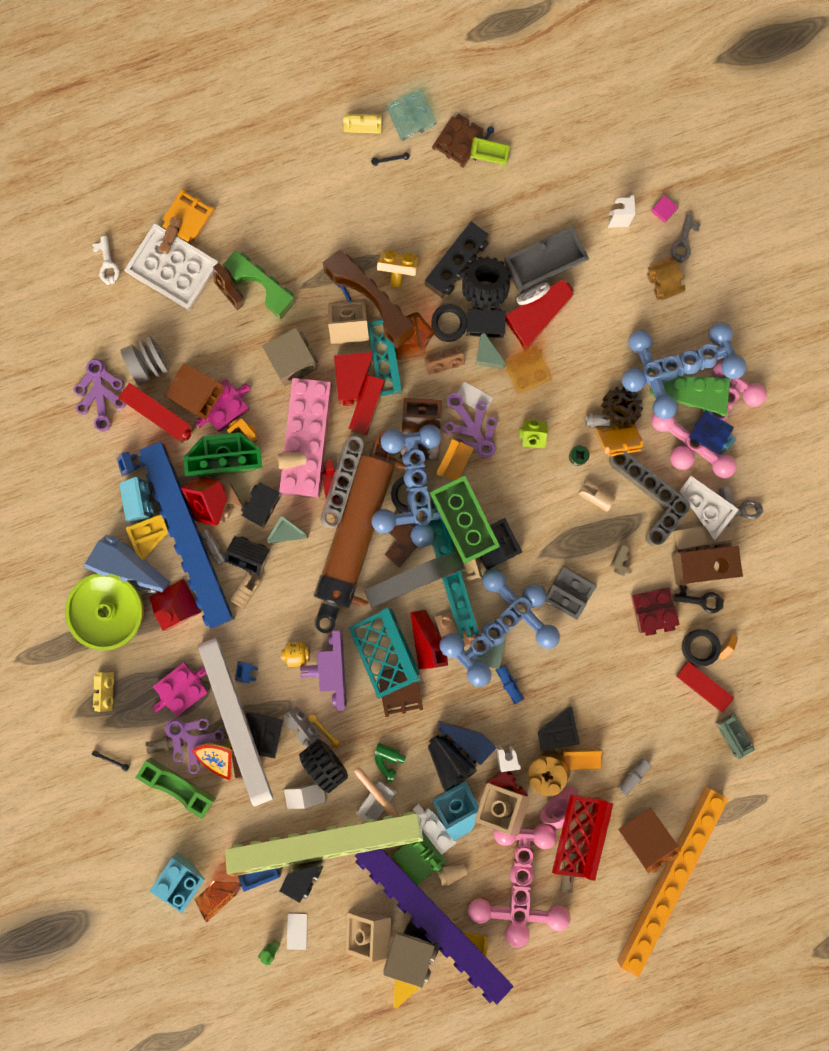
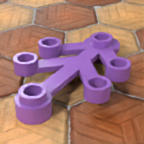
M92 359L86 366L87 374L79 384L75 385L74 393L78 396H84L87 392L86 387L92 380L94 381V387L84 400L77 404L76 410L82 415L89 412V405L96 398L98 417L94 421V426L99 431L106 432L111 427V421L106 417L104 396L112 401L118 409H124L127 404L123 402L121 406L117 405L120 399L102 385V378L111 383L112 388L117 391L124 388V382L106 372V366L101 360ZM99 366V371L94 372V367ZM119 381L121 385L116 388L115 383ZM79 387H83V391L81 393L77 392ZM84 405L85 410L81 412L80 407ZM106 421V427L102 428L101 423Z
M458 393L450 394L447 400L448 406L457 411L467 427L454 425L453 422H446L444 431L447 434L454 432L473 436L477 443L465 441L461 437L456 440H461L463 443L473 447V450L477 451L478 455L482 458L492 457L496 451L492 437L494 428L497 426V419L489 417L486 420L487 431L485 438H483L480 429L483 414L487 409L486 403L479 401L476 404V416L473 422L462 406V396ZM452 399H457L459 403L453 405L451 401ZM483 404L485 409L479 410L478 405ZM493 420L495 425L489 426L488 421ZM452 425L453 430H446V426ZM488 446L490 451L484 452L482 448Z
M201 718L195 722L183 723L179 719H171L167 722L165 731L173 740V760L181 762L184 759L180 738L187 742L190 763L188 770L190 773L196 774L200 770V765L191 750L199 745H203L202 742H221L224 739V733L221 730H215L213 733L191 736L186 731L198 728L206 730L209 726L208 720ZM201 721H206L207 725L206 727L201 728L199 726V723ZM173 725L179 726V730L177 732H173L171 730V727ZM217 732L222 734L221 739H215ZM178 752L182 754V758L179 760L175 759V754ZM192 764L198 766L196 771H191L190 767Z

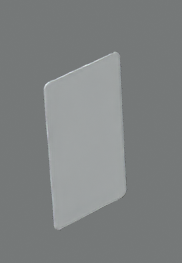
M463 382L458 391V394L462 396L463 403L474 409L479 401L485 402L488 409L493 400V397L466 382ZM483 404L478 405L479 410L485 409Z
M289 913L287 949L306 950L307 914Z

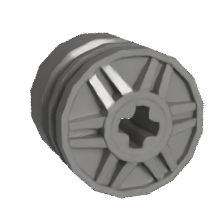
M152 336L146 337L148 346H146L142 339L139 340L141 349L139 351L133 344L120 350L130 374L139 386L151 381L149 371H152L157 377L160 376L158 367H160L164 374L169 372L166 357Z

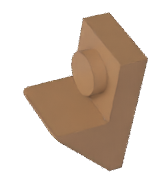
M228 482L224 484V492L227 499L220 519L222 522H225V519H228L230 516V504L243 507L235 489Z

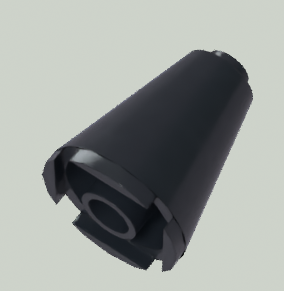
M436 735L429 740L430 744L427 747L445 792L453 789L460 782L465 781L477 772L475 766L444 736L439 737V735Z

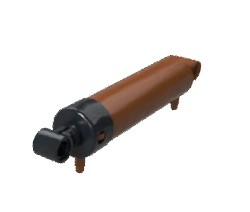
M386 430L376 435L369 457H360L341 521L337 525L322 574L319 577L314 592L315 598L326 601L321 603L314 620L315 628L322 633H330L334 629L340 609L336 605L349 608L351 603L365 607L368 604V601L354 596L374 532L371 523L372 516L382 508L394 468L403 471L407 470L404 469L405 464L389 457L390 453L382 448L380 437ZM321 619H329L330 623L327 628L320 627Z

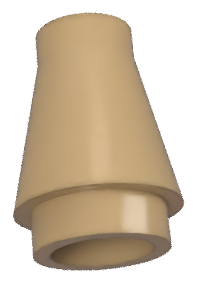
M282 451V453L277 454L279 469L284 468V470L306 464L305 453Z
M462 864L442 867L437 872L441 886L446 885L448 887L462 877L467 876L465 865Z

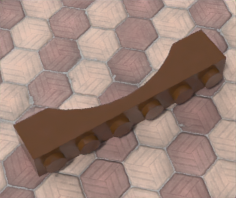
M339 250L323 262L324 273L335 285L354 289L373 302L382 317L384 336L396 348L414 335V323L411 318L405 317L402 314L400 307L397 304H393L388 295L377 288L373 279L366 277L363 269L360 266L357 267L348 254L345 255Z

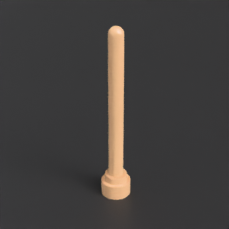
M360 767L355 768L354 773L386 812L389 815H394L395 818L401 817Z

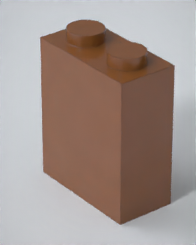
M183 363L164 396L206 420L224 392L225 387L211 377Z
M651 807L618 829L648 874L650 872H657L662 868L663 863L668 860L669 862L675 860L679 856L678 853L681 852L678 844Z

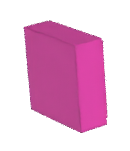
M663 196L651 212L666 223L679 207L666 196Z

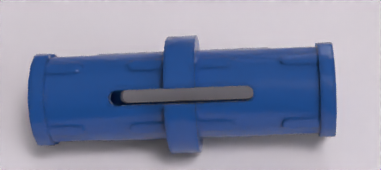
M505 664L496 669L495 671L503 683L502 687L508 692L513 704L524 700L525 698L516 684L517 681L513 679L507 665Z

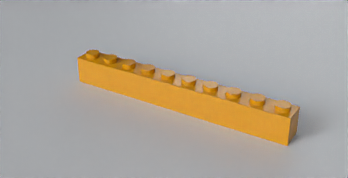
M705 786L677 841L681 851L678 853L679 856L673 861H667L617 960L622 969L637 977L640 976L729 800L727 797Z

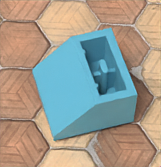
M139 477L119 483L126 521L131 523L152 518V513L155 510L153 503L149 499L151 494L149 483Z
M176 853L150 892L180 913H183L205 878L190 861Z

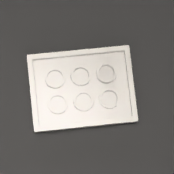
M154 223L124 271L190 311L213 275V266L219 262L177 236L173 245H170L171 249L168 254L160 252L158 248L160 243H163L162 238L166 230Z

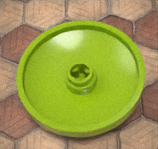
M97 573L85 577L73 587L65 605V618L72 635L84 646L101 651L113 650L131 641L138 633L144 617L143 601L137 588L129 580L126 582L121 581L120 576L109 574L107 577Z

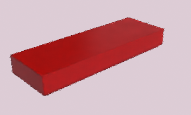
M366 375L348 429L368 435L386 382L385 380Z
M689 661L684 664L676 675L679 680L721 713L726 710L734 699L732 695Z

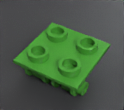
M423 831L424 841L405 844L392 855L416 885H419L435 871H440L442 865L447 862Z

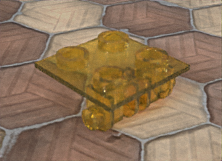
M537 345L504 360L506 363L505 368L518 395L553 380L543 360V352L541 349H538Z

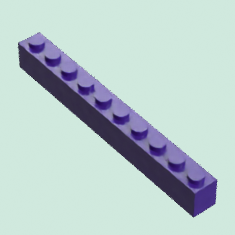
M383 849L357 853L355 855L357 858L356 864L362 870L366 868L371 873L369 877L374 883L378 884L380 882L384 886L382 891L390 899L394 897L399 902L397 907L404 914L408 912L413 917L411 921L417 928L422 926L426 930L425 936L432 943L436 941L441 946L439 948L440 952L446 958L450 956L455 961L453 965L460 973L465 971L469 975L467 980L475 988L479 986L484 991L482 996L490 1004L493 1001L498 1005L514 987L512 983Z

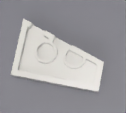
M690 476L680 490L682 496L689 501L690 507L715 541L739 511L738 508L692 476Z

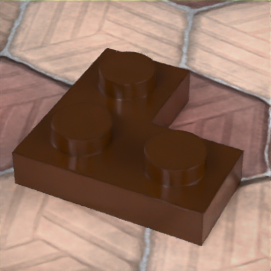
M218 263L213 266L214 283L235 309L239 310L243 307L244 297L238 289L235 290L231 285L232 275L230 271Z
M408 524L396 525L389 532L397 542L389 549L385 556L398 567L418 547L412 542L410 536L413 528Z

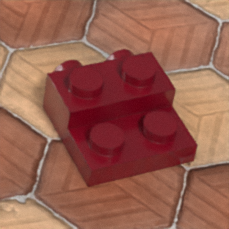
M670 587L631 595L639 633H645V636L657 634L656 630L664 629V632L676 630L675 626L680 625Z

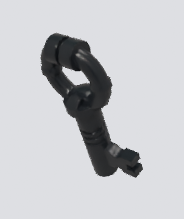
M680 585V593L674 594L673 600L675 602L700 605L710 614L719 612L724 606V599H721L714 592L705 593L701 597L687 596V586L682 588V585ZM708 597L716 598V608L713 609L706 606Z

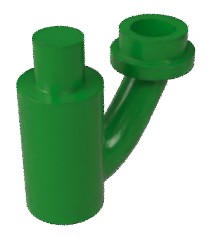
M378 743L374 753L376 765L387 778L386 782L393 783L396 771L393 768L389 771L383 760L395 764L398 761L404 764L406 756L399 754L400 751Z

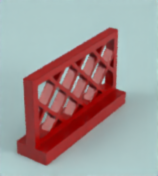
M570 794L552 873L582 877L592 881L596 880L614 803L598 797L591 798ZM576 800H579L582 806L575 811ZM593 804L592 812L590 813L588 807ZM585 812L587 817L580 822L578 816ZM575 820L577 826L570 830V824ZM589 823L587 832L585 833L583 827ZM580 831L582 837L575 841L574 835ZM570 840L572 846L566 850V842ZM584 842L583 850L581 852L579 846ZM576 851L577 856L571 861L569 855ZM566 859L568 865L561 870V862ZM580 861L578 871H576L574 866Z

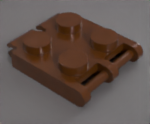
M458 113L455 118H450L433 144L432 149L439 150L446 155V158L455 160L464 168L470 159L473 138L483 139L481 134L484 129L473 122L470 127L467 126L469 120ZM439 145H441V146H443L444 148L448 149L449 152L446 151V150H444L443 148H441ZM453 154H456L457 156H459L460 158H462L463 161L460 160L459 158H457L456 156H454Z
M394 669L383 671L382 676L391 679ZM398 670L399 675H396L394 681L398 683L407 681L405 673ZM381 678L379 682L380 691L387 690L390 682ZM418 682L411 683L382 697L385 717L400 712L405 714L406 711L415 709L423 710ZM418 703L415 706L405 707V705ZM401 706L400 709L388 711V709Z

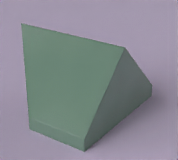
M281 516L267 541L269 544L306 539L308 536Z

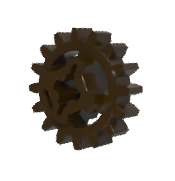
M615 387L613 391L610 389L602 399L601 407L604 408L602 414H607L606 421L612 420L611 425L618 423L619 428H621L625 424L627 428L630 424L634 425L641 417L643 407L640 404L642 400H637L638 394L632 395V392H627L625 387L621 390Z

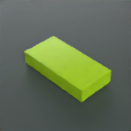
M474 137L470 158L507 165L510 145Z

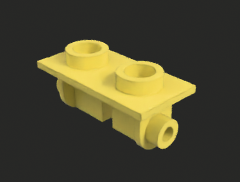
M345 113L343 119L344 132L381 133L382 115Z
M96 672V676H94V689L99 690V693H94L93 695L94 711H112L114 672Z

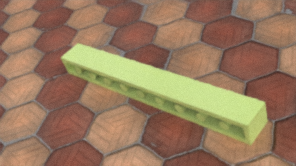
M405 812L401 817L396 818L394 815L383 817V820L380 821L368 819L364 821V824L359 825L347 823L343 828L331 826L327 827L326 831H307L306 835L294 833L289 834L288 838L284 839L273 837L269 838L268 842L263 843L262 841H252L247 846H243V844L232 845L231 849L225 850L227 874L238 876L424 841L421 820L418 814Z

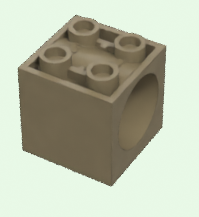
M297 328L262 345L284 387L292 383V378L300 379L318 369L316 366L318 360L312 348H307L309 346L303 331L298 332Z
M395 931L383 975L423 988L424 983L428 984L430 978L429 964L430 962L434 963L437 951L434 949V944Z

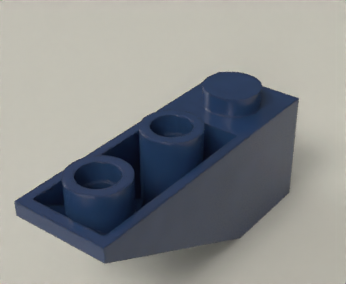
M443 721L438 722L440 726L438 730L445 737L449 735L454 740L452 744L460 751L464 749L468 753L466 757L473 764L477 762L481 765L496 749V746L481 732Z

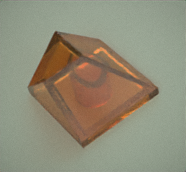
M419 312L406 316L411 318L414 323V335L399 347H395L397 360L425 356V348L435 331Z
M212 881L194 899L206 922L237 895L242 887L240 882Z

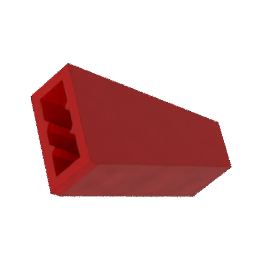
M564 279L551 286L549 291L539 299L521 305L506 315L505 322L525 351L529 349L574 295L573 288Z
M128 383L118 397L122 402L181 443L188 441L192 436V426L131 383Z

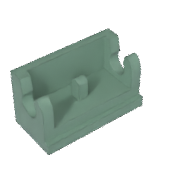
M731 713L715 723L734 757L741 759L755 750L735 713Z

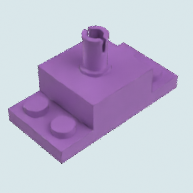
M334 630L332 635H329V646L333 647V650L318 651V664L301 665L300 671L308 672L300 673V677H318L320 692L335 691L336 693L332 694L333 706H336L337 711L345 710L347 707L343 631Z

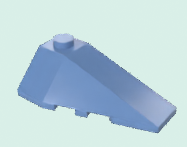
M110 535L104 536L97 542L84 564L85 568L107 577L109 574L120 576L121 581L134 580L137 581L139 586L163 592L170 584L165 577L145 560L137 556L125 543Z

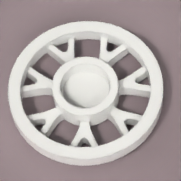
M547 282L538 283L518 294L516 301L519 305L531 303L545 295L549 291L550 286Z

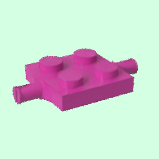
M227 379L223 380L220 384L225 387L224 392L206 420L200 418L195 421L197 426L201 428L209 421L221 432L234 420L250 410L242 397L251 390L246 383L237 390Z
M183 662L155 684L153 688L161 699L152 706L153 709L158 707L155 712L158 713V711L166 706L177 717L207 694L208 691L201 681V678L207 674L205 666L195 672Z

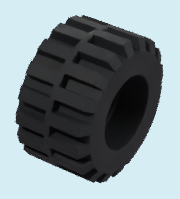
M490 256L471 260V264L468 263L463 272V296L466 297L468 302H472L471 305H478L482 309L483 307H487V309H491V306L498 307L499 303H504L508 297L511 282L509 267L507 265L504 266V262L498 261V258L494 257L491 259ZM481 281H489L493 284H484Z
M317 739L299 754L304 769L323 791L330 793L348 779V773L344 765L325 742Z

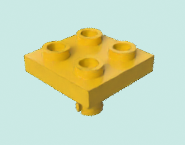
M393 250L382 251L377 270L392 272L390 286L401 287L403 274L415 276L419 257H415V254L404 253L402 255L396 254L397 252Z

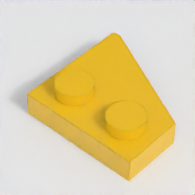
M161 514L125 528L136 555L142 560L168 534L167 523Z

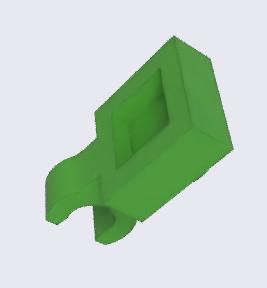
M274 939L271 944L267 943L258 955L263 964L266 966L271 965L280 943Z

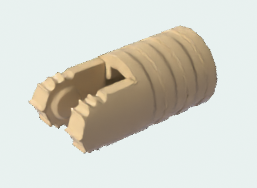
M590 481L584 482V487L588 491L581 489L578 492L581 497L606 512L616 499V497Z
M249 571L230 599L231 602L245 609L262 582V579L258 577L254 580L250 589H248L246 585L252 577V573Z

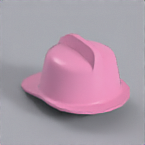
M565 787L559 794L553 796L540 813L541 821L551 824L555 830L562 828L570 794L579 795L578 791L573 787Z

